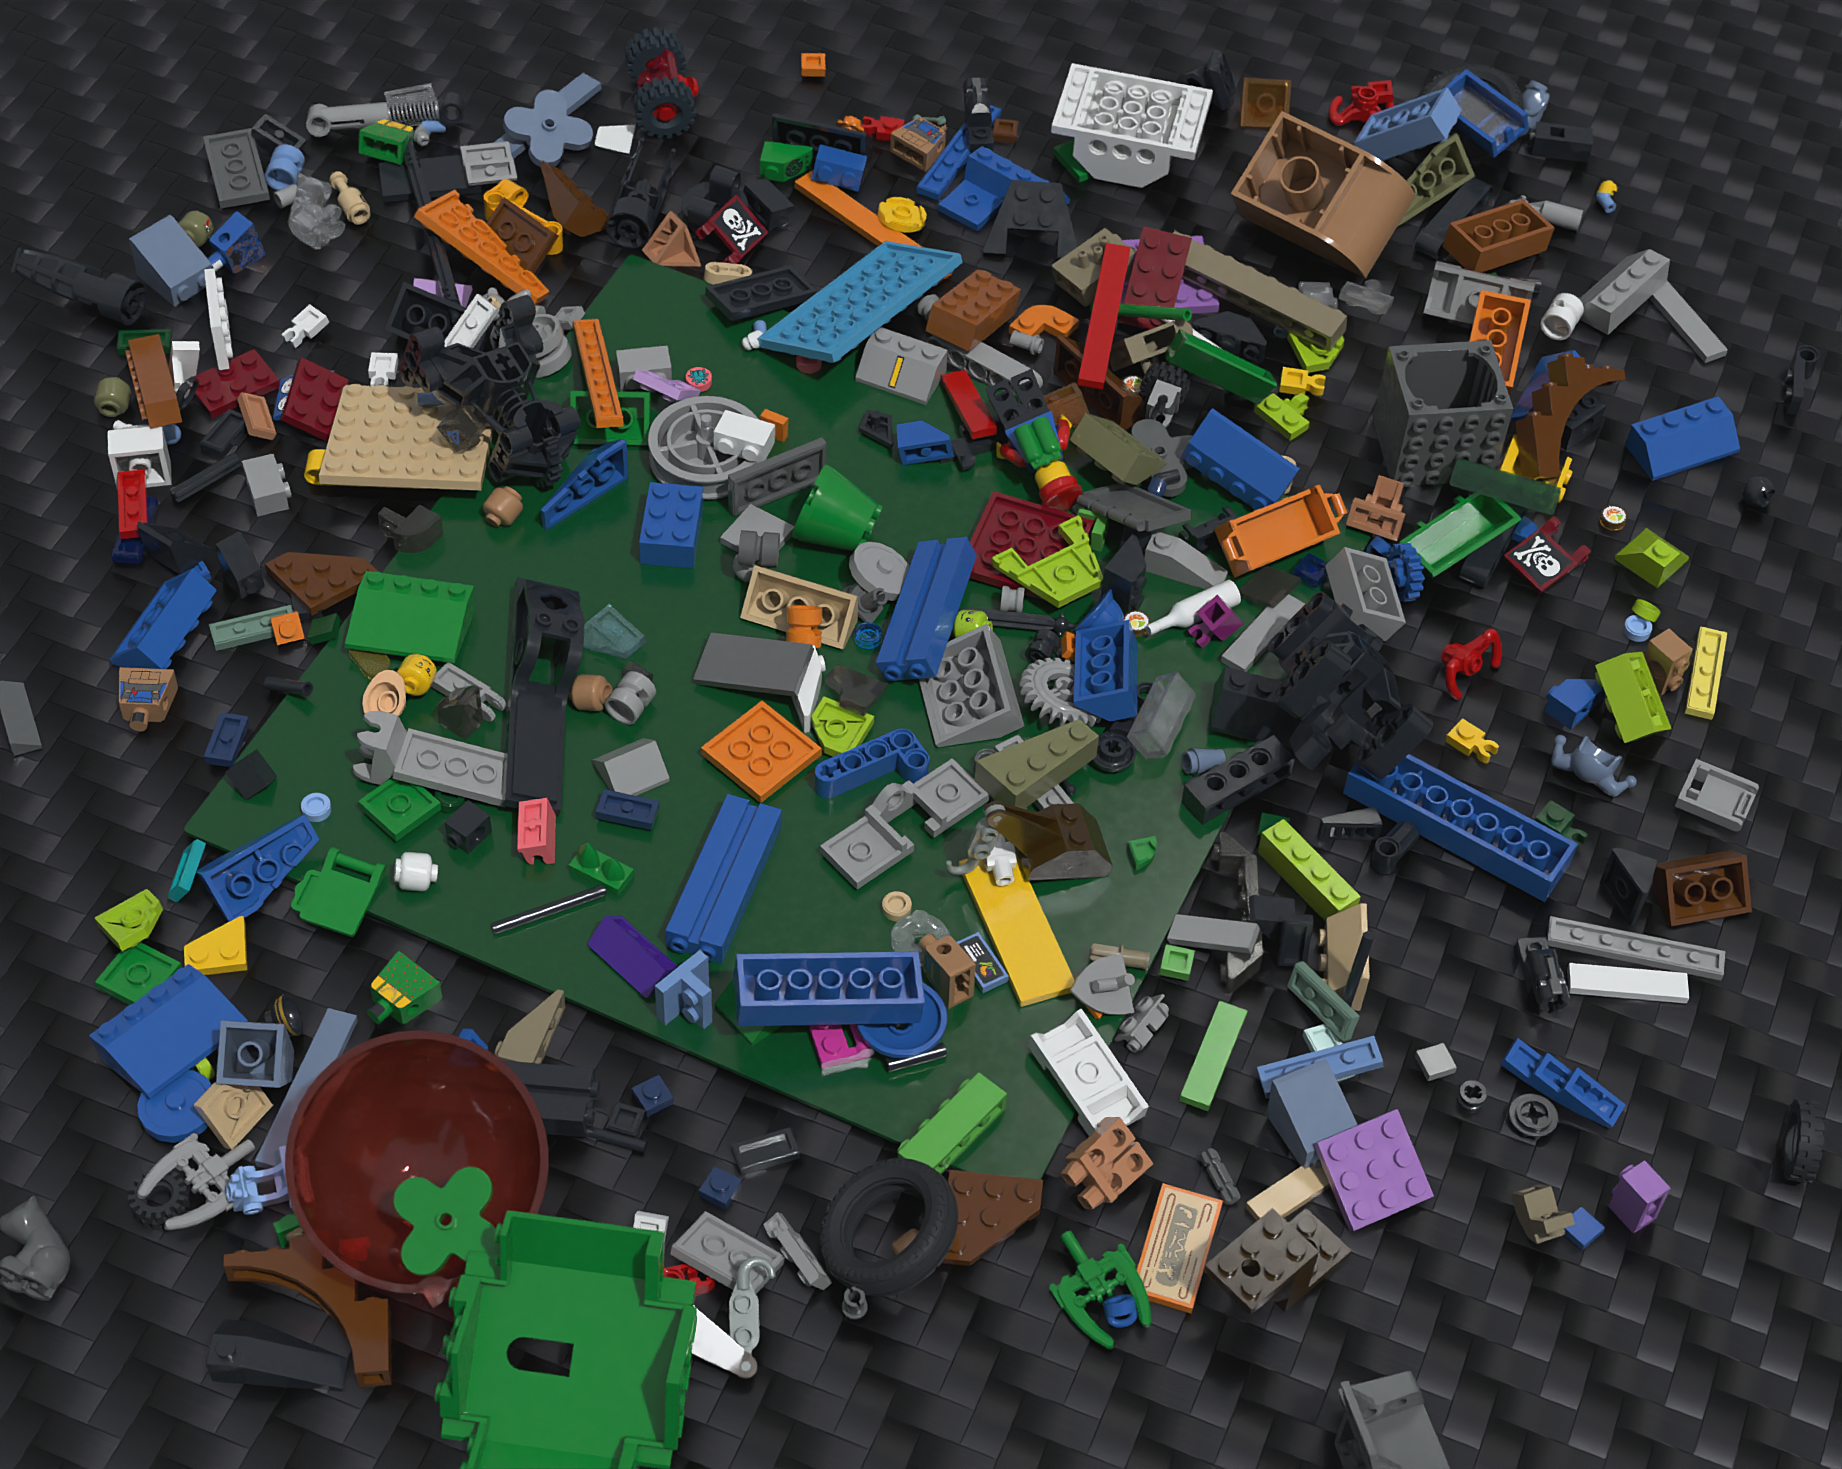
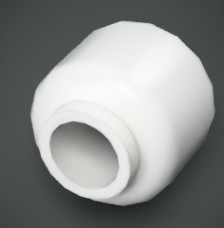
M404 852L400 859L396 858L394 882H398L402 890L424 892L428 890L430 882H436L438 865L432 864V858L427 853Z

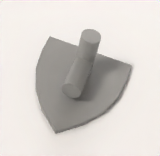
M1123 954L1100 958L1086 966L1077 976L1070 990L1077 999L1095 1011L1108 1015L1134 1013L1129 986L1134 984L1135 979L1132 974H1126Z

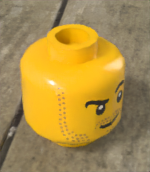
M412 654L403 660L397 673L404 680L406 693L420 696L428 692L436 678L437 669L428 657Z

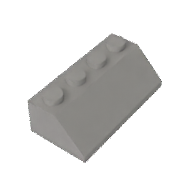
M1650 249L1624 258L1580 298L1584 307L1580 320L1607 335L1611 333L1667 282L1670 259Z

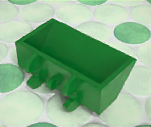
M1181 329L1178 330L1165 355L1168 362L1183 368L1187 377L1197 375L1224 388V394L1227 396L1237 394L1258 405L1277 386L1275 379L1269 371Z
M1486 485L1466 499L1462 496L1456 497L1453 500L1455 506L1429 523L1425 524L1422 521L1416 523L1414 527L1417 531L1401 540L1400 543H1411L1412 548L1416 547V556H1421V565L1424 566L1422 574L1424 577H1435L1522 519Z

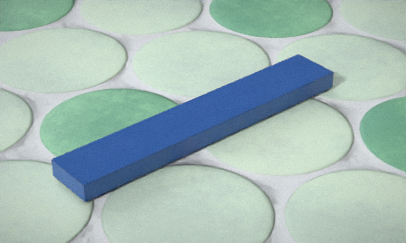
M990 105L992 128L994 120L999 119L1001 116V109ZM965 122L918 184L917 193L939 200L966 164L968 155L974 151L969 150Z

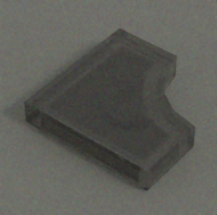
M839 664L827 675L825 683L840 694V707L862 716L869 712L887 692L888 688L887 683Z

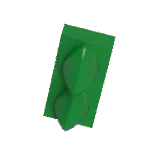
M590 843L581 845L577 855L569 864V872L597 886L603 884L605 890L617 896L621 894L634 877L633 868L595 850Z

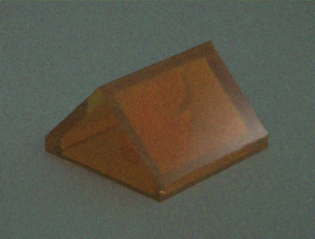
M1244 78L1240 99V126L1271 128L1281 111L1289 114L1291 80Z

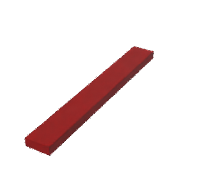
M1106 243L1077 385L1103 389L1131 247Z

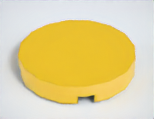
M891 197L883 203L882 201L880 203L877 216L880 222L890 229L900 232H915L924 227L927 214L922 206L918 208L914 205L915 202L910 199Z

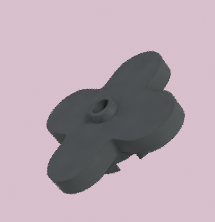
M1144 419L1136 422L1132 427L1131 435L1167 462L1162 469L1145 479V481L1150 482L1157 473L1178 469L1180 482L1168 484L1163 496L1171 497L1181 494L1185 490L1187 482L1185 470L1195 467H1192L1180 457L1193 436L1184 435L1172 438L1168 435L1164 425L1156 420Z

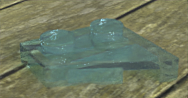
M610 604L584 624L583 648L626 659L647 642L645 635Z

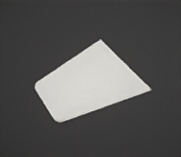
M635 125L599 127L595 145L629 154Z

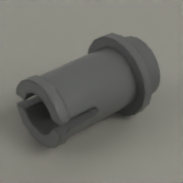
M852 1287L851 1293L847 1289L842 1303L843 1313L850 1319L856 1320L863 1317L868 1307L864 1292L856 1287Z

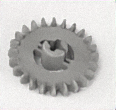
M1051 658L1039 659L1035 663L1029 664L1027 669L1023 671L1020 681V687L1022 688L1020 694L1026 696L1024 703H1031L1034 700L1031 711L1036 710L1038 707L1042 708L1039 718L1049 713V724L1058 717L1060 719V726H1063L1066 720H1069L1070 723L1080 719L1089 727H1092L1095 722L1099 723L1102 719L1074 705L1075 664H1071L1070 660L1065 659V662H1062L1060 658H1054V660ZM1057 679L1053 689L1049 690L1047 682Z

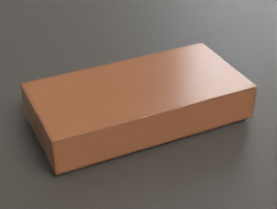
M241 392L237 399L249 435L273 440L276 430L265 398Z

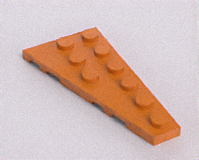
M456 190L417 210L414 218L419 220L425 228L435 232L445 243L459 250L465 258L474 261L484 272L498 279L504 287L513 290L515 293L526 289L530 290V297L535 305L546 299L549 290L531 271L524 270L519 265L521 260L516 255L511 256L505 250L507 245L485 221L476 219L472 215L473 209L469 204L463 205L458 200L460 195Z

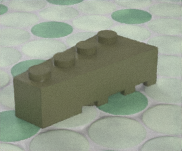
M1080 719L977 760L975 782L996 801L1025 809L1094 759L1097 755L1099 735Z

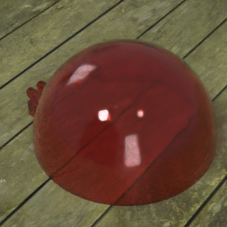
M405 1031L379 1036L359 1044L334 1060L314 1080L300 1101L291 1122L285 1151V1178L290 1203L301 1229L317 1251L335 1268L366 1285L398 1293H420L430 1310L445 1300L449 1303L452 1288L458 1287L461 1275L465 1274L466 1262L456 1255L451 1256L439 1272L427 1277L417 1276L406 1268L402 1261L401 1251L405 1240L413 1231L414 1226L403 1219L395 1209L394 1195L399 1185L407 1179L420 1177L427 1179L439 1188H444L458 1170L466 1167L479 1168L488 1175L493 1184L492 1199L482 1212L481 1217L496 1228L498 1223L503 1224L507 1210L531 1214L538 1213L547 1184L549 1167L548 1144L543 1121L533 1097L519 1077L502 1060L485 1048L469 1040L434 1031ZM446 1216L442 1220L441 1225L448 1226L452 1222V1216Z

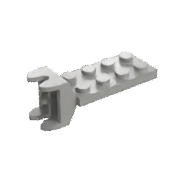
M370 711L364 715L363 720L380 731L377 733L370 731L357 733V740L361 744L359 752L366 758L373 759L372 764L360 763L353 765V772L360 779L381 785L393 775V779L506 808V806H502L505 753L410 728L406 731L399 716L383 711Z

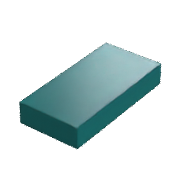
M196 839L183 851L167 895L168 899L177 903L189 892L206 843Z

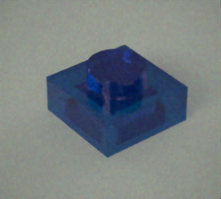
M1308 553L1294 569L1293 576L1317 588L1328 575L1325 567L1328 563Z

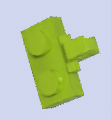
M1273 393L1266 397L1259 405L1255 404L1254 412L1289 441L1308 430L1309 421L1302 417L1304 411L1308 408L1309 400L1303 393L1294 396L1291 401L1288 398L1283 401Z

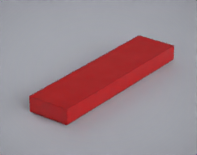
M966 370L942 374L941 383L971 438L977 439L996 435L997 426Z

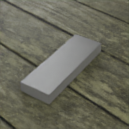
M1176 914L1167 939L1173 945L1251 954L1260 928L1257 923Z

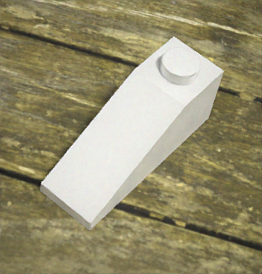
M812 645L814 652L797 697L792 696L804 733L810 732L811 716L815 711L822 684V672L826 670L824 658L822 655L818 656L814 645Z

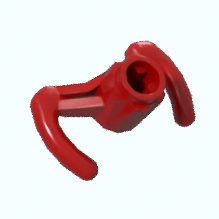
M1372 87L1360 88L1358 93L1355 94L1354 102L1340 114L1337 113V110L1343 99L1340 96L1335 97L1328 109L1331 123L1343 126L1351 120L1367 122L1371 114L1381 111L1377 105L1379 99L1377 91ZM1388 102L1385 107L1388 109L1394 107V104Z
M1491 628L1484 631L1482 635L1466 645L1453 643L1448 644L1443 649L1441 660L1446 665L1445 682L1447 690L1453 699L1460 700L1462 698V693L1458 689L1455 679L1457 672L1468 676L1478 672L1483 662L1481 654L1490 644L1492 650L1490 665L1493 668L1500 666L1502 645L1495 629Z

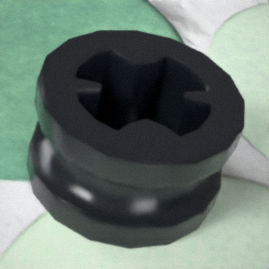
M1466 1081L1460 1087L1457 1096L1458 1104L1466 1111L1474 1112L1480 1110L1487 1097L1486 1088L1478 1081ZM1473 1093H1475L1477 1095V1098L1472 1097L1471 1099H1469L1467 1097V1094L1472 1095Z

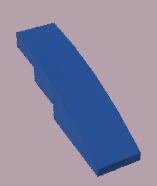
M1519 1038L1511 1044L1499 1063L1547 1097L1607 1128L1614 1126L1626 1104L1578 1067L1571 1071L1549 1053L1542 1057Z

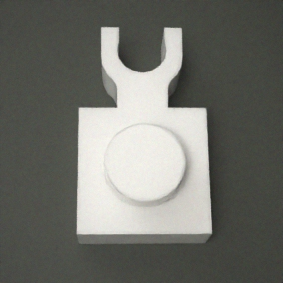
M309 304L292 320L294 327L287 329L281 335L284 341L288 342L290 340L292 346L296 348L302 343V339L305 336L312 339L329 323L326 315Z
M371 353L368 370L369 378H372L371 388L380 384L389 387L388 379H395L398 366L397 353Z

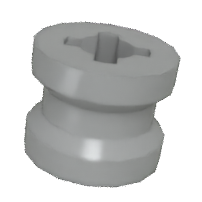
M1003 586L1000 611L1022 613L1025 588L1019 587L1017 590L1010 589L1009 586Z

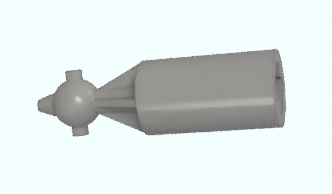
M1521 196V198L1517 200H1510L1509 204L1524 199L1527 203L1528 201L1526 200V196ZM1550 201L1528 203L1551 225L1578 231L1584 210Z

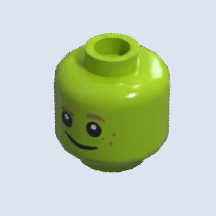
M961 610L955 617L951 637L958 638L985 624L993 630V625L991 621H988L987 615L983 611Z

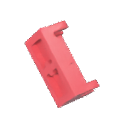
M548 798L519 802L518 852H522L526 861L532 865L534 864L535 855L542 856L546 864L555 863L556 815Z

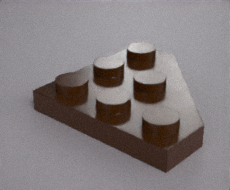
M287 552L265 563L266 572L290 595L293 594L310 612L311 616L317 614L318 610L322 609L323 611L357 593L366 571L379 572L362 557Z
M950 1170L948 1183L953 1190L958 1206V1228L949 1252L946 1253L947 1256L942 1263L971 1266L980 1259L982 1254L993 1246H998L1015 1233L1018 1227L1039 1215L1043 1180Z

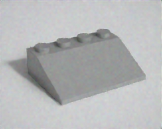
M987 624L949 641L937 676L919 679L937 747L1000 738L1024 727L1001 641Z

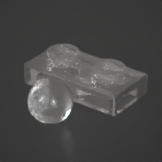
M1375 279L1368 280L1364 286L1347 281L1339 295V299L1344 300L1348 305L1361 306L1374 314L1385 315L1391 308L1394 297L1382 293V284Z

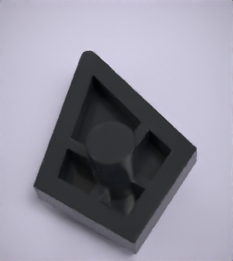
M866 410L859 427V432L889 448H893L892 415L880 413L876 410Z

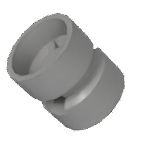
M634 671L627 672L617 688L614 689L605 701V708L617 721L627 725L634 724L644 711V708L648 706L656 695V688L643 674Z

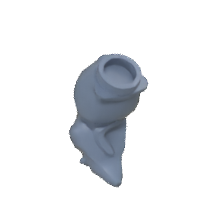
M1533 80L1525 86L1526 91L1522 94L1525 112L1528 114L1529 129L1521 136L1533 130L1536 122H1540L1549 100V94L1546 93L1548 88ZM1500 117L1494 118L1495 124L1497 123Z

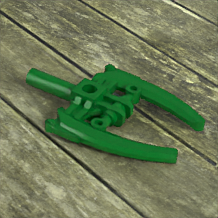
M1071 1231L1065 1232L1061 1239L1077 1263V1271L1070 1278L1069 1274L1062 1277L1061 1283L1057 1286L1050 1284L1049 1290L1060 1307L1065 1309L1072 1321L1092 1340L1107 1349H1112L1114 1347L1113 1339L1097 1326L1084 1308L1086 1303L1091 1300L1097 1299L1100 1303L1103 1301V1295L1112 1296L1111 1290L1116 1285L1126 1284L1134 1297L1141 1324L1146 1328L1150 1327L1151 1311L1147 1292L1135 1268L1136 1264L1125 1249V1246L1119 1244L1117 1251H1106L1102 1254L1104 1258L1096 1261L1093 1257L1088 1259ZM1116 1269L1118 1272L1116 1278L1111 1281H1105L1106 1274ZM1083 1287L1090 1289L1085 1296H1076L1074 1293Z

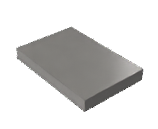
M706 1211L675 1242L670 1252L674 1257L734 1290L737 1282L739 1266L749 1257L759 1256L766 1258L773 1265L775 1273L785 1260V1256ZM755 1266L750 1271V1283L755 1294H757L770 1277L768 1271L762 1266Z

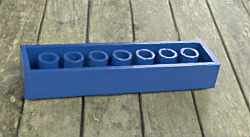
M1410 754L1381 780H1376L1356 765V763L1347 776L1343 794L1369 808L1375 807L1378 813L1397 823L1408 820L1415 825L1421 836L1543 902L1547 900L1570 866L1578 845L1576 842Z

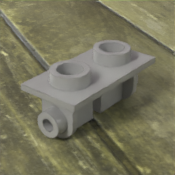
M1164 995L1146 996L1136 1005L1137 1011L1135 1014L1127 1018L1120 1025L1121 1031L1114 1040L1117 1042L1125 1039L1128 1042L1127 1048L1134 1053L1141 1051L1153 1036L1146 1026L1148 1025L1153 1032L1157 1031L1168 1017V1006L1160 1003Z

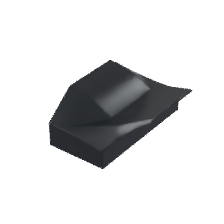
M267 114L251 130V135L257 144L272 155L275 148L279 145H291L301 150L307 140Z

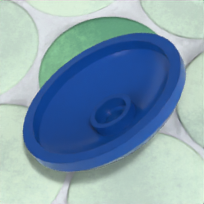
M922 983L925 1005L920 1023L856 1024L858 1032L868 1046L883 1055L894 1058H912L922 1055L933 1049L945 1033L947 1012L942 999L931 987ZM902 1027L905 1030H897L896 1028Z

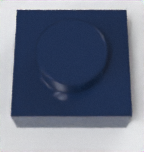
M659 1075L632 1088L633 1097L641 1109L646 1111L647 1117L674 1104V1097Z
M714 1166L699 1189V1197L726 1210L741 1188L742 1180Z

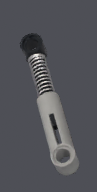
M450 92L433 103L432 101L430 103L426 101V104H424L422 101V104L418 102L416 105L415 103L413 105L405 103L404 106L402 104L400 106L392 104V107H390L388 102L327 107L323 104H316L310 107L308 111L306 127L312 135L321 137L333 131L363 129L380 120L395 121L396 123L400 121L402 123L403 120L404 122H407V120L411 122V119L413 121L416 119L417 121L420 119L423 121L424 118L426 120L434 118L435 120L441 119V121L448 125H455L463 119L464 101L459 94ZM453 106L457 108V110L450 111L447 109V107ZM321 118L324 122H316L314 119Z

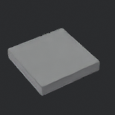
M750 504L720 537V543L739 553L741 530L756 531L758 536H762L764 532L780 533V550L793 535L794 526Z

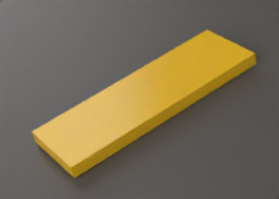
M1016 853V868H1012L1015 880L1010 885L998 886L993 871L985 869L983 859L976 869L962 876L999 960L1009 976L1008 980L1020 1007L1071 993L1070 990L1075 980ZM968 859L959 861V866L965 864Z

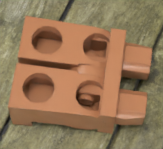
M1104 1117L1097 1124L1098 1129L1065 1158L1069 1164H1067L1060 1175L1070 1187H1076L1082 1181L1086 1188L1077 1197L1085 1209H1094L1102 1202L1112 1203L1118 1197L1117 1195L1123 1192L1153 1165V1162L1138 1142H1133L1136 1138L1121 1117Z

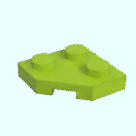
M1290 331L1287 337L1303 370H1307L1308 373L1329 369L1344 344V338L1341 336L1333 349L1328 351Z
M823 697L811 716V724L824 753L834 757L862 744L874 724V716L830 698Z
M146 889L94 919L105 935L121 951L135 947L140 941L149 937L163 908L159 900Z

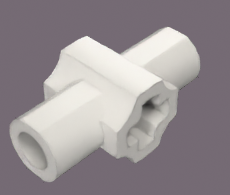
M1000 834L991 854L983 859L985 869L993 871L996 884L998 886H1006L1012 884L1015 880L1012 868H1016V852L1014 845L1011 842H1006L1005 837Z

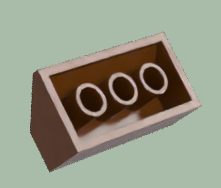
M1060 335L1057 337L1054 374L1102 418L1114 421L1124 430L1143 420L1145 402L1123 380L1115 376L1108 367L1103 389L1077 385L1085 348L1079 342Z

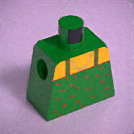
M380 120L360 130L359 153L401 165L404 162L403 155L410 138L413 144L414 129L406 123Z
M398 951L370 986L372 1000L375 1004L367 1010V1014L376 1024H380L389 1015L399 1023L406 1024L443 999L440 982Z

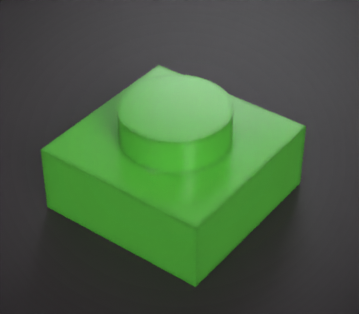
M1166 944L1159 975L1189 981L1195 950Z

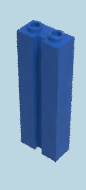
M967 537L949 538L946 544H940L938 540L918 542L876 660V664L886 681L933 678L937 676L955 617L977 556Z
M727 794L666 928V947L678 953L685 952L692 955L701 950L708 956V961L723 963L781 830L782 809L761 803L759 807L749 804L747 799Z

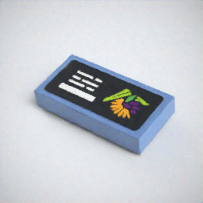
M979 932L957 942L976 964L975 983L982 994L1008 982V974Z

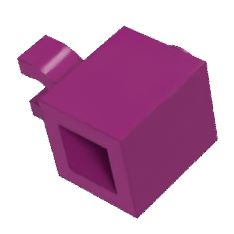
M1217 594L1197 611L1203 622L1192 626L1188 632L1193 637L1203 632L1202 637L1196 642L1204 648L1210 642L1212 635L1215 634L1224 641L1244 623Z

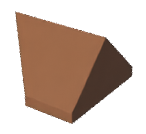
M670 211L642 251L652 262L662 266H701L687 226L674 212Z

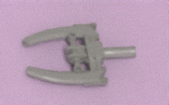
M192 1133L188 1138L174 1146L173 1150L150 1170L138 1189V1198H146L170 1171L177 1168L186 1173L185 1176L187 1178L184 1182L187 1185L191 1183L194 1185L191 1189L193 1193L199 1191L200 1194L203 1193L205 1195L206 1204L184 1215L166 1220L165 1230H175L197 1225L225 1210H230L233 1208V1202H229L226 1195V1184L230 1180L227 1176V1171L231 1165L255 1150L251 1140H246L220 1158L218 1154L213 1157L207 1153L209 1151L207 1145L199 1143L197 1141L198 1135ZM190 1158H193L199 1165L197 1171L189 1167L188 1160ZM208 1184L216 1185L221 1193L211 1192L208 1189Z

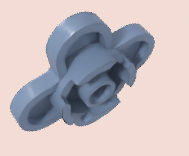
M544 90L538 93L533 109L523 107L509 109L503 120L505 132L512 138L523 140L524 143L527 142L530 159L540 167L543 160L556 166L561 160L563 150H583L587 148L593 136V130L586 121L567 116L566 99L559 92L553 90Z

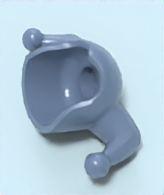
M1563 735L1555 737V747L1551 758V764L1555 769L1574 772L1580 780L1595 784L1604 793L1612 797L1618 796L1628 787L1636 786L1637 780L1634 776L1629 775L1625 778V781L1617 782L1614 779L1613 773L1623 758L1622 756L1616 757L1602 751L1589 740L1588 736H1585L1580 741L1573 753L1564 754L1563 746L1566 744V737Z

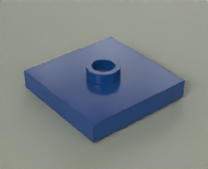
M964 180L938 204V211L979 231L999 212L1003 200Z

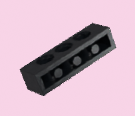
M1274 735L1266 740H1259L1252 748L1243 753L1238 752L1234 754L1230 760L1221 765H1214L1207 773L1198 778L1193 777L1189 779L1184 785L1181 802L1203 825L1290 776L1295 757Z

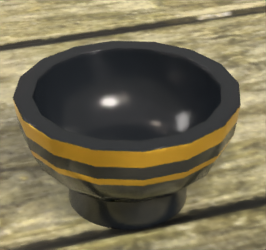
M288 994L281 995L273 1002L271 1010L265 1012L266 1023L285 1024L289 1036L301 1035L303 1032V1021L298 1006Z

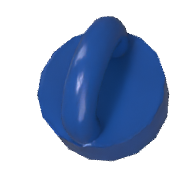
M1376 536L1366 548V553L1373 554L1372 551L1375 548L1386 558V555H1390L1389 548L1391 546L1381 537Z
M1118 1295L1105 1300L1103 1303L1106 1319L1111 1326L1116 1328L1127 1327L1137 1318L1135 1300L1131 1295ZM1129 1314L1125 1319L1118 1320L1114 1318Z

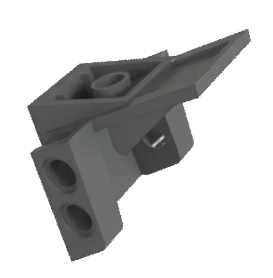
M1411 1371L1350 1386L1349 1381L1340 1382L1341 1388L1338 1389L1342 1406L1346 1410L1334 1444L1344 1469H1450L1424 1407L1423 1396Z

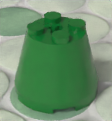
M825 464L800 512L792 532V537L801 542L854 552L860 544L866 543L883 506L879 505L836 468Z

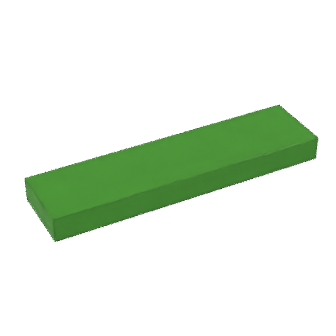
M1219 1001L1179 1101L1206 1111L1209 1110L1246 1019L1247 1010Z

